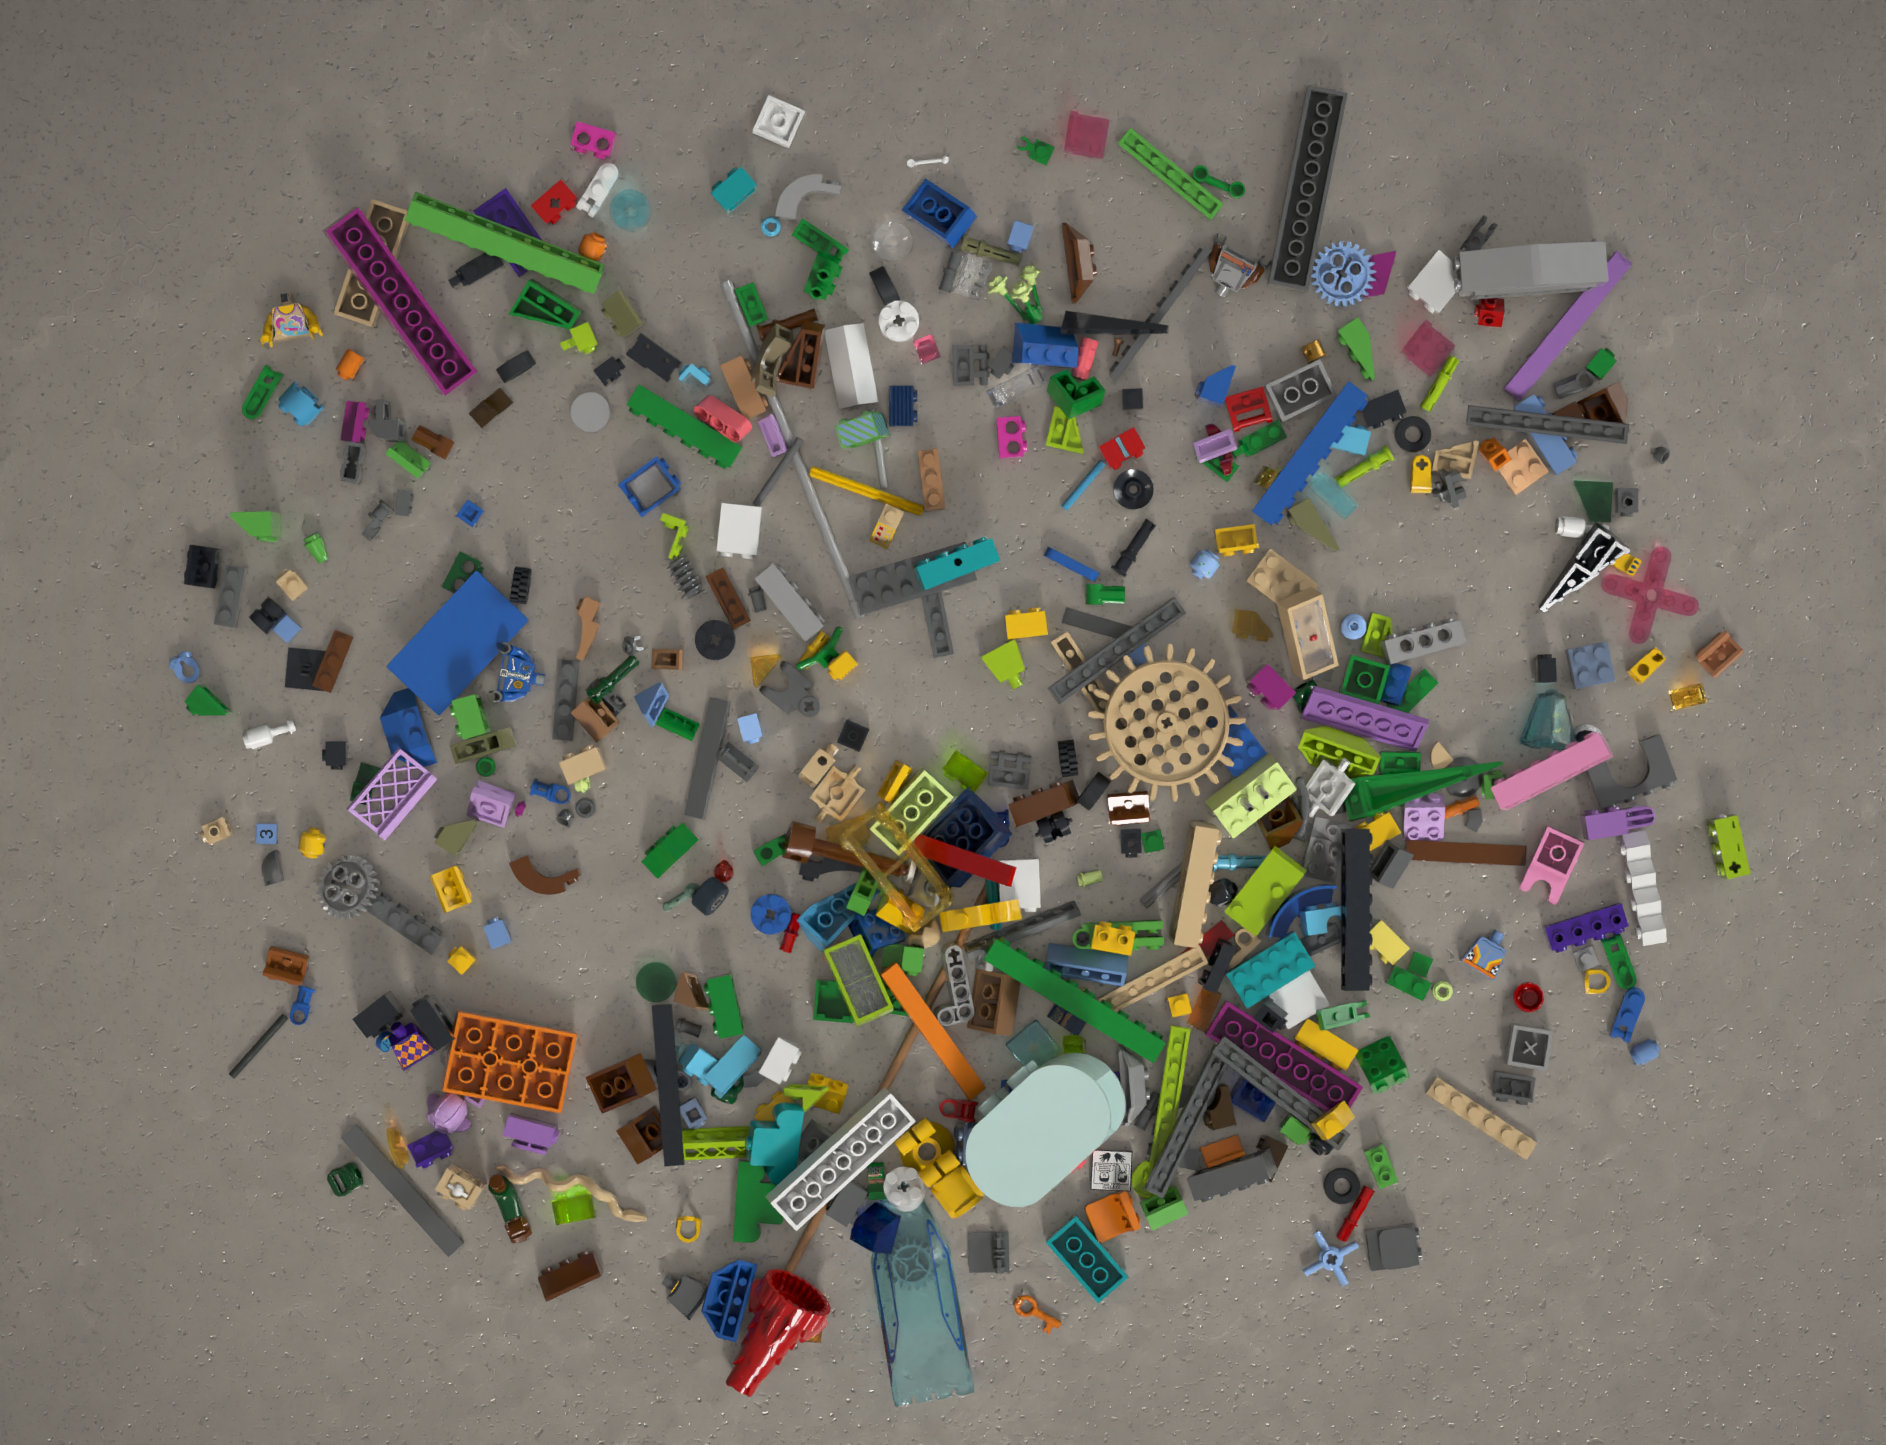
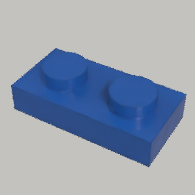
M1398 663L1390 665L1380 699L1381 702L1400 706L1412 670L1411 667Z

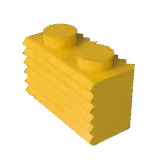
M844 650L827 666L830 669L827 673L835 681L837 679L843 680V677L852 672V669H855L858 663Z

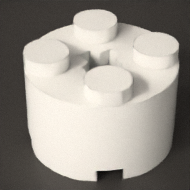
M899 300L894 301L881 310L879 327L887 339L894 342H905L916 334L919 327V316L916 309L910 303ZM898 316H900V319L905 320L902 322L901 327L893 323Z
M898 1167L888 1173L884 1181V1193L889 1204L900 1211L907 1212L918 1208L925 1198V1184L914 1168ZM904 1186L907 1187L906 1192L902 1191Z

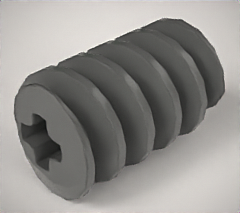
M687 554L672 561L666 568L667 571H674L670 575L671 578H678L674 585H681L677 590L679 593L685 592L681 597L682 600L690 599L705 591L699 590L703 585L702 582L695 583L699 576L691 575L695 569H688L691 561L684 562L688 556Z

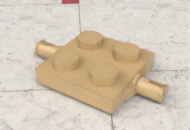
M854 764L848 774L841 772L835 766L831 768L810 796V799L817 803L821 809L814 820L817 821L820 815H822L818 820V823L821 824L828 814L841 822L865 792V789L857 784L854 779L861 768H857V765Z

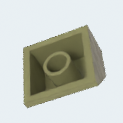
M621 289L602 303L604 308L601 311L607 320L611 318L615 325L612 328L618 337L622 335L624 338H627L645 326Z
M473 819L440 827L434 836L437 839L435 844L454 856L459 855L478 825L479 820Z

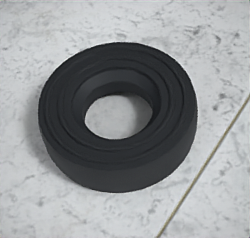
M1409 416L1398 423L1395 429V439L1403 450L1418 452L1429 444L1431 429L1423 418ZM1411 426L1417 427L1421 432V437L1416 442L1408 441L1405 436L1407 428Z
M1337 1168L1326 1176L1324 1191L1332 1202L1348 1204L1358 1196L1360 1181L1353 1171L1347 1168ZM1340 1178L1348 1180L1350 1184L1349 1190L1344 1194H1339L1334 1189L1335 1182Z

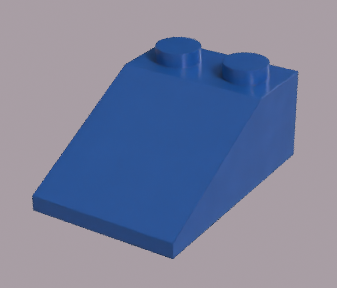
M926 178L902 209L906 215L952 248L956 246L977 218L969 206Z

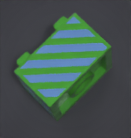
M864 411L861 413V417L839 420V424L835 425L842 449L856 448L890 436L883 413Z

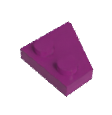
M1396 251L1371 255L1372 257L1368 262H1375L1371 270H1376V273L1371 274V277L1375 278L1376 281H1370L1369 284L1373 286V289L1367 288L1366 291L1369 295H1364V298L1385 294ZM1358 264L1359 273H1360V272H1361V266Z

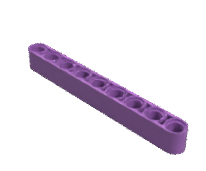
M1616 251L1607 261L1608 282L1604 286L1595 287L1592 291H1583L1507 383L1504 390L1517 401H1520L1633 263Z

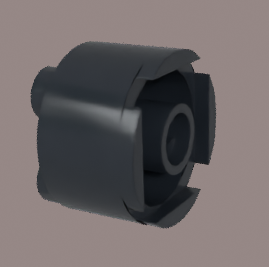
M710 620L703 623L695 635V645L698 652L710 660H722L728 657L736 644V636L733 629L727 623L720 620ZM712 635L720 636L721 640L718 641V646L710 643Z

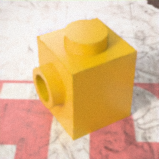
M461 946L459 949L455 947L448 954L450 959L447 962L463 975L477 958L464 946Z

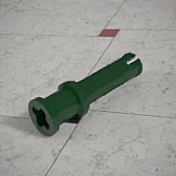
M629 656L607 677H601L598 681L599 683L587 690L589 698L596 704L602 702V698L607 693H612L614 686L639 665L638 659L635 656Z

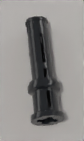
M1145 519L1126 550L1120 552V558L1115 565L1111 566V569L1126 577V572L1132 563L1136 562L1138 552L1156 525Z

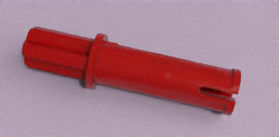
M1364 1185L1346 1218H1343L1345 1221L1336 1235L1337 1239L1343 1242L1348 1240L1354 1227L1358 1226L1357 1222L1375 1193L1374 1190Z

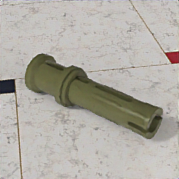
M967 234L964 236L960 249L961 252L968 251L976 254L977 257L984 255L1016 265L1017 267H1019L1022 254L986 244L985 240L981 239L979 241L970 238Z

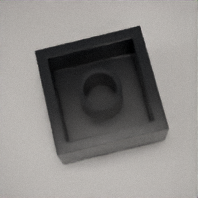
M846 719L837 743L860 752L870 729Z

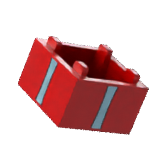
M1133 427L1100 445L1097 449L1108 469L1113 467L1114 470H1117L1122 466L1121 462L1132 456H1135V458L1142 456L1145 446Z

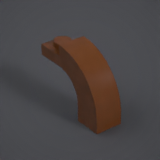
M529 855L509 863L517 880L529 890L539 894L552 895L565 892L567 890L564 883L567 882L568 885L579 881L578 877L582 875L579 868L558 877L543 876L535 869Z

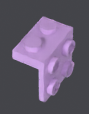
M1431 793L1403 804V839L1405 841L1443 840L1445 820L1443 794Z

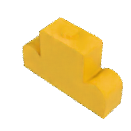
M1019 899L939 912L942 932L1022 919Z

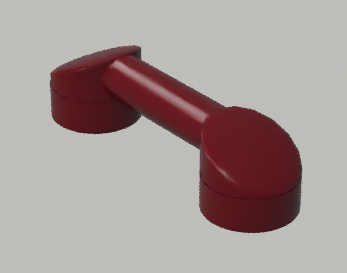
M1212 423L1205 425L1208 437L1222 432ZM1231 452L1223 454L1224 459L1219 461L1224 476L1232 472L1233 457Z

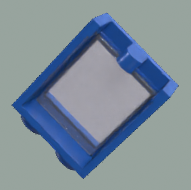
M656 456L618 484L641 518L681 490L679 485L682 483L675 474L671 476L667 471L670 467L664 458L659 460Z

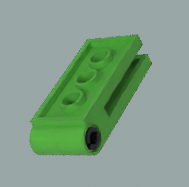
M1161 919L1109 922L1112 923L1111 927L1119 928L1120 925L1131 926V930L1135 931V934H1139V930H1146V933L1151 934L1159 933V929H1163V921ZM1100 922L1081 923V927L1076 928L1072 933L1074 945L1080 949H1091L1094 926ZM1081 935L1086 936L1085 940L1080 941L1079 937ZM1162 935L1135 936L1132 951L1140 950L1139 946H1147L1148 950L1160 949V945H1164V937Z

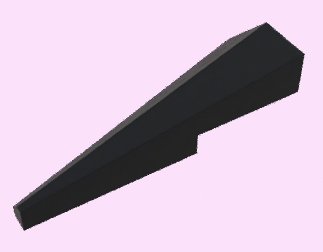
M1065 311L1061 334H1169V325Z
M1595 522L1540 603L1539 609L1547 612L1548 608L1564 600L1566 595L1578 590L1599 575L1601 570L1608 565H1613L1622 555L1628 554L1631 551L1630 548L1610 530Z

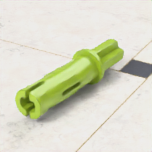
M1450 355L1441 371L1438 370L1439 374L1420 404L1421 408L1428 412L1432 411L1449 379H1452L1451 375L1459 363L1456 357Z

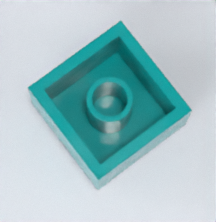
M734 167L727 173L728 178L725 181L719 180L712 186V197L727 214L732 212L758 189L757 184L742 167L739 169Z

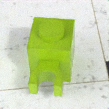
M589 322L570 329L573 338L560 343L564 351L577 346L579 352H584L585 355L595 351V347L599 345Z

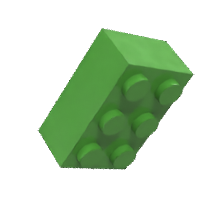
M480 694L452 700V705L449 707L452 717H456L458 725H455L458 737L462 736V740L491 733Z

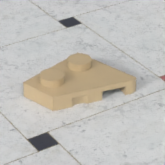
M1472 441L1435 451L1431 471L1439 473L1438 470L1442 468L1446 471L1457 469L1462 478L1471 479L1479 441Z

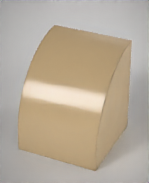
M1439 741L1434 743L1429 754L1431 766L1433 769H1443L1454 759Z

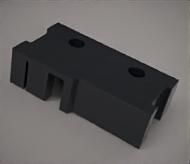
M640 333L637 337L638 341L632 349L630 348L627 351L626 355L642 367L650 369L666 382H669L674 370L679 368L683 362L649 337ZM647 343L650 345L649 349L646 348ZM666 358H669V363H666Z
M1218 938L1208 960V965L1213 966L1211 971L1204 969L1198 982L1200 985H1203V989L1217 994L1236 950V947L1232 946L1231 942Z

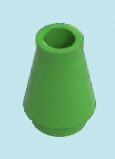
M317 532L303 539L305 542L304 546L318 564L329 558L322 536H319Z

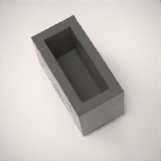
M1387 839L1370 866V873H1372L1375 881L1393 889L1414 855L1402 845Z

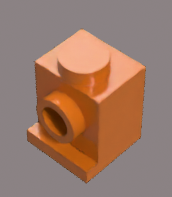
M1495 437L1485 439L1478 448L1483 459L1494 471H1497L1511 460L1504 446ZM1499 455H1502L1500 458L1494 461L1495 458H1497Z

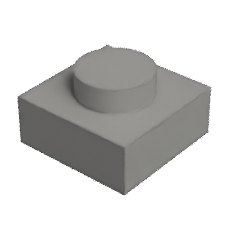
M1592 946L1572 953L1580 972L1599 965Z

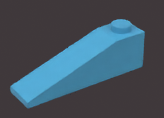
M857 882L811 905L797 919L808 940L822 953L853 921L854 916L858 914L846 908ZM876 888V891H875V893H874V896H873L872 900H873V899L879 894V892H880L877 888Z

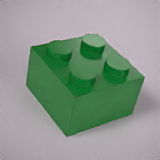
M1349 655L1339 693L1379 705L1390 666Z

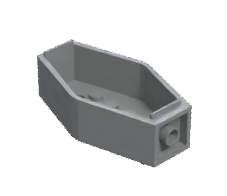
M1596 238L1591 242L1531 244L1465 251V248H1462L1454 260H1452L1453 272H1457V278L1454 280V290L1458 292V297L1471 296V300L1592 291L1595 287L1604 286L1608 282L1605 241H1597Z

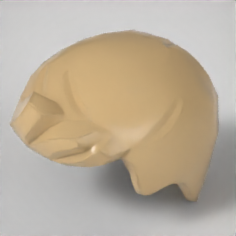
M928 919L922 923L918 931L913 930L907 938L908 945L911 946L913 944L919 948L934 946L941 936L937 919Z

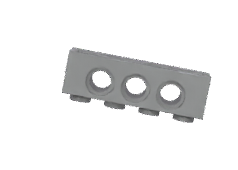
M1454 618L1442 620V625L1435 626V623L1424 625V630L1417 632L1416 628L1404 631L1405 635L1397 637V633L1385 636L1386 640L1381 641L1380 644L1386 665L1467 643L1461 620L1454 621ZM1439 630H1443L1446 634L1443 641L1438 638ZM1421 635H1424L1427 639L1425 646L1419 643ZM1402 640L1406 641L1408 644V648L1406 651H1403L1400 648V643Z

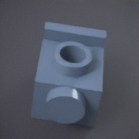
M697 1097L680 1105L681 1115L689 1129L694 1127L696 1130L706 1124L704 1120L708 1117ZM695 1110L698 1112V1116L694 1118L690 1115V1112Z

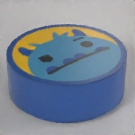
M384 1031L377 1037L376 1047L382 1052H388L392 1049L388 1039L392 1033L389 1031Z

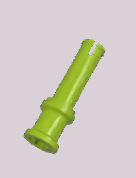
M1384 445L1383 449L1374 454L1370 453L1366 460L1336 476L1335 479L1340 488H1343L1373 469L1378 470L1386 462L1394 461V457L1388 447Z

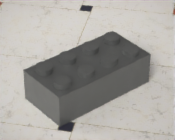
M1270 1148L1210 1168L1197 1170L1187 1178L1194 1201L1201 1200L1206 1202L1212 1200L1218 1194H1220V1197L1228 1195L1236 1188L1239 1191L1245 1190L1255 1182H1257V1185L1264 1184L1273 1178V1174L1278 1169Z

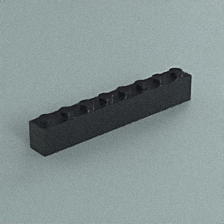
M1365 828L1341 829V990L1370 991V986H1372L1370 966H1372L1373 960L1372 954H1370V946L1373 939L1372 934H1370V926L1372 925L1373 918L1370 913V905H1372L1373 898L1370 893V885H1372L1373 877L1372 873H1370V865H1372L1373 857L1372 853H1370V845H1372L1373 836L1370 833V829Z

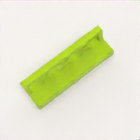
M750 1126L698 1128L696 1130L682 1129L684 1160L747 1158L745 1138L749 1135ZM728 1147H735L736 1150H735V1151H728L727 1148H728ZM708 1148H715L716 1151H715V1152H708L707 1149H708ZM685 1149H695L696 1152L686 1153Z

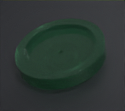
M661 962L646 964L640 969L636 977V988L639 994L650 1002H662L668 999L676 987V976L673 970Z

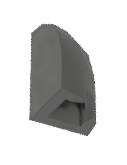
M276 850L268 853L262 862L261 871L265 886L284 881Z

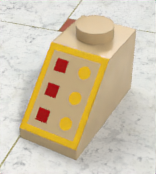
M886 504L869 541L888 549L904 512Z

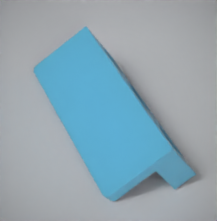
M743 1035L706 1074L704 1080L715 1088V1094L721 1099L760 1057L762 1050Z

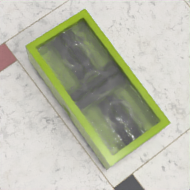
M861 934L824 950L825 959L856 1027L893 1011L894 1007Z

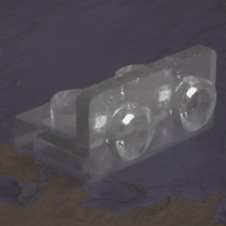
M963 253L950 290L969 299L979 301L984 292V286L991 273L993 263L971 254Z

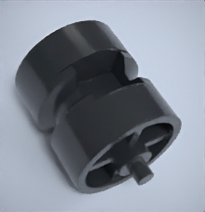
M1062 811L1051 814L1049 819L1044 817L1036 821L1039 830H1037L1038 833H1035V836L1043 837L1045 844L1048 845L1055 842L1058 836L1064 838L1071 835L1069 825L1073 820L1072 818H1065Z

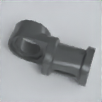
M380 499L379 505L374 511L367 514L373 519L362 532V535L368 541H371L378 534L383 525L382 521L389 513L394 512L383 500Z

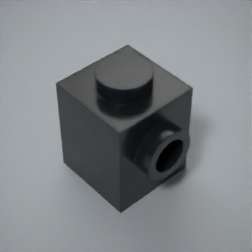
M325 741V749L322 750V761L326 762V766H331V770H343V766L348 765V741Z

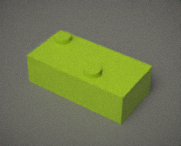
M1274 846L1224 913L1254 936H1257L1307 870L1278 847Z

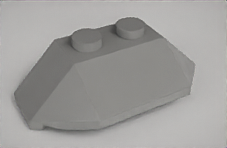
M1117 1045L1120 1083L1126 1101L1123 1126L1126 1127L1130 1125L1147 1105L1146 1100H1150L1149 1088H1145V1080H1148V1068H1144L1143 1063L1122 1045Z

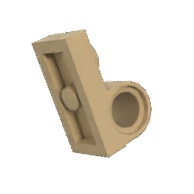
M1239 928L1234 934V941L1240 949L1238 951L1235 950L1229 964L1232 969L1262 942L1245 928ZM1242 932L1249 934V940L1246 943L1239 941L1238 937Z

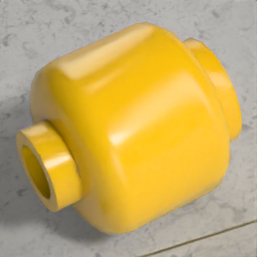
M310 827L308 831H303L300 834L298 849L302 852V856L318 858V855L324 853L326 836L320 833V829Z

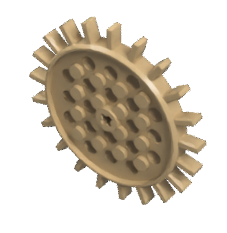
M1167 644L1165 649L1166 659L1161 661H1154L1149 646L1144 647L1147 664L1136 668L1132 659L1127 655L1124 656V664L1130 670L1126 676L1120 679L1113 671L1107 670L1106 672L1107 677L1116 683L1112 693L1107 694L1098 689H1095L1093 692L1097 697L1107 700L1105 712H1088V716L1093 719H1104V731L1088 735L1089 739L1098 740L1106 738L1109 747L1107 751L1100 753L1096 760L1103 761L1113 755L1119 766L1111 772L1109 778L1111 780L1117 778L1123 770L1134 776L1132 782L1128 785L1127 792L1133 793L1136 790L1137 784L1141 780L1151 784L1149 800H1155L1158 785L1170 786V797L1175 802L1178 800L1177 785L1188 782L1191 792L1198 796L1200 791L1195 779L1205 773L1214 784L1219 783L1217 775L1210 769L1217 760H1220L1226 766L1233 767L1234 762L1222 755L1226 743L1234 746L1243 745L1242 740L1228 736L1230 724L1240 725L1246 722V718L1243 717L1230 718L1227 708L1229 704L1239 702L1242 699L1241 695H1234L1224 699L1220 687L1227 684L1231 676H1223L1215 683L1207 675L1209 670L1213 668L1215 660L1210 659L1206 662L1204 668L1199 670L1191 665L1192 659L1195 656V649L1193 648L1189 649L1183 663L1173 661L1172 655L1174 650L1172 644ZM1163 672H1168L1171 675V681L1167 684L1160 681V675ZM1193 680L1198 683V690L1196 692H1190L1187 689L1189 681ZM1146 681L1153 684V690L1150 693H1145L1142 690V684ZM1172 690L1180 692L1181 696L1177 702L1169 698V693ZM1126 691H1133L1135 693V700L1133 702L1125 701L1124 694ZM1200 698L1205 699L1208 703L1205 710L1197 708L1196 703ZM1155 699H1159L1163 704L1162 709L1159 711H1155L1151 707V703ZM1181 708L1189 710L1190 716L1188 719L1183 720L1179 717L1178 713ZM1136 709L1144 711L1145 716L1142 720L1134 718L1133 713ZM1210 716L1215 717L1217 720V725L1214 728H1209L1206 725V719ZM1118 718L1126 720L1127 726L1125 729L1119 730L1116 727L1115 722ZM1169 718V722H1171L1172 725L1167 726V728L1165 729L1163 728L1164 724L1161 723V720ZM1147 726L1152 727L1154 730V735L1151 738H1145L1143 735V729ZM1189 727H1198L1199 734L1197 737L1189 736ZM1173 735H1178L1181 738V744L1178 747H1174L1170 743V738ZM1128 736H1133L1136 739V745L1132 748L1125 745V739ZM1202 743L1206 744L1209 748L1206 755H1200L1197 751L1198 746ZM1159 744L1163 747L1164 751L1161 756H1155L1152 753L1154 745ZM1182 753L1190 755L1191 761L1189 764L1183 765L1180 762L1179 757ZM1137 754H1143L1146 758L1145 763L1141 766L1134 762ZM1165 762H1169L1173 766L1170 774L1162 772L1161 767Z

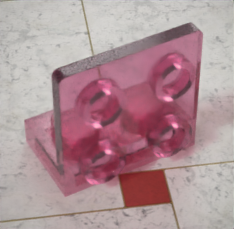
M1071 110L1063 153L1103 159L1109 119L1078 114V111Z
M1426 319L1399 353L1431 377L1455 348V345L1432 327L1433 324Z

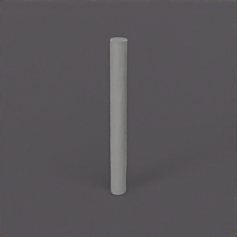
M876 408L868 409L869 413L877 411ZM879 439L873 441L880 488L884 489L889 487L882 442Z

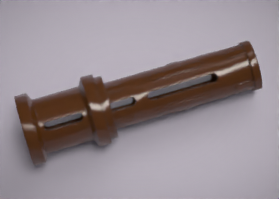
M813 308L779 321L774 319L769 324L757 325L756 327L763 343L775 324L791 330L803 326L805 321H818V318Z

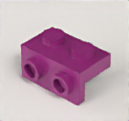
M346 402L340 438L342 441L360 443L361 439L365 440L366 428L363 427L364 419L368 420L370 408L366 407L367 403Z

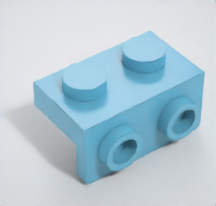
M692 363L689 366L686 364L678 373L680 375L678 379L682 383L690 375H693L706 387L711 382L710 378H708L710 373L702 366L697 368Z

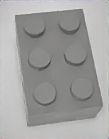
M1320 359L1264 386L1281 423L1337 396Z

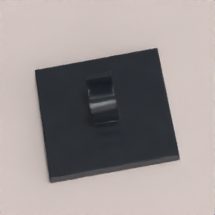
M288 647L285 687L324 691L312 686L326 651Z

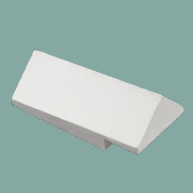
M864 323L844 325L825 330L838 408L844 409L878 402Z

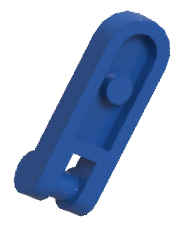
M1631 987L1625 992L1609 1037H1618L1623 1039L1622 1041L1630 1042L1645 1001L1642 989ZM1620 1025L1626 1026V1031L1619 1030Z

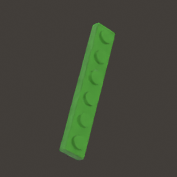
M1132 128L1118 142L1120 147L1209 220H1212L1224 205Z

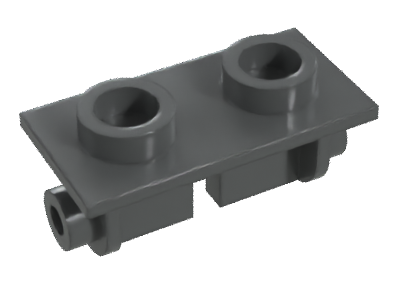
M595 679L586 689V691L589 688H593L597 683H599V679ZM613 692L607 693L602 698L605 701L606 707L615 717L627 706L623 699Z
M730 742L719 752L718 759L746 782L749 781L759 768L756 763Z

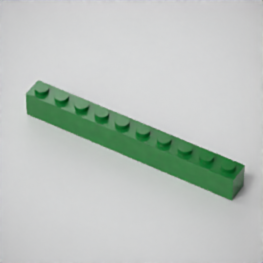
M994 937L981 957L983 960L1150 1062L1154 1063L1166 1044L1162 1040L1163 1036L1154 1030L1152 1033L1145 1030V1024L1138 1020L1135 1023L1128 1019L1130 1015L1120 1009L1118 1012L1111 1009L1113 1005L1104 999L1099 1002L1094 998L1096 995L1087 989L1084 992L1077 988L1079 984L1073 980H1063L1060 978L1062 974L1051 968L1050 971L1043 967L1045 963L1037 958H1034L1033 961L1027 958L1028 953L1017 947L1014 950L1009 947L1011 943L1000 937L998 940Z

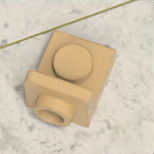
M285 569L277 576L279 578L276 581L277 585L284 590L292 601L308 589L293 569L289 571Z

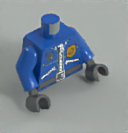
M500 641V643L504 644V649H497V651L503 654L497 691H489V693H494L495 699L489 700V702H513L525 697L527 692H531L532 684L544 686L546 674L534 672L536 664L533 663L532 657L522 648L510 645L505 641Z

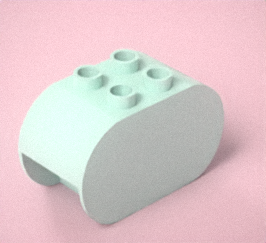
M1066 1053L1050 1059L1041 1067L1032 1060L1006 1082L1013 1089L1011 1093L1003 1087L978 1108L984 1118L974 1126L969 1135L966 1145V1163L972 1180L990 1199L1010 1207H1025L1034 1204L1058 1185L1119 1128L1126 1110L1122 1085L1114 1072L1105 1063L1093 1056L1082 1053Z

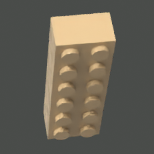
M371 199L366 218L397 260L409 222L404 221L407 210ZM348 268L333 314L375 328L380 310Z
M1190 820L1169 939L1174 945L1198 948V944L1202 943L1203 940L1201 928L1202 923L1205 924L1207 919V912L1204 911L1211 897V892H1208L1209 884H1213L1214 881L1212 868L1213 864L1216 865L1218 853H1216V847L1220 845L1222 833H1219L1220 830L1214 824Z

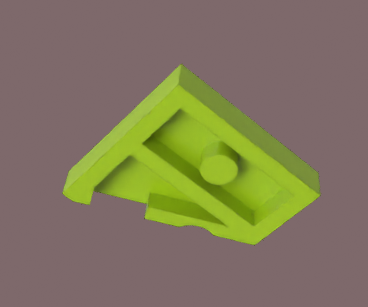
M1054 406L1045 446L1083 454L1084 449L1076 417L1068 419L1059 407Z
M1370 612L1366 632L1359 651L1384 658L1380 642L1386 640L1385 636L1393 634L1392 619Z

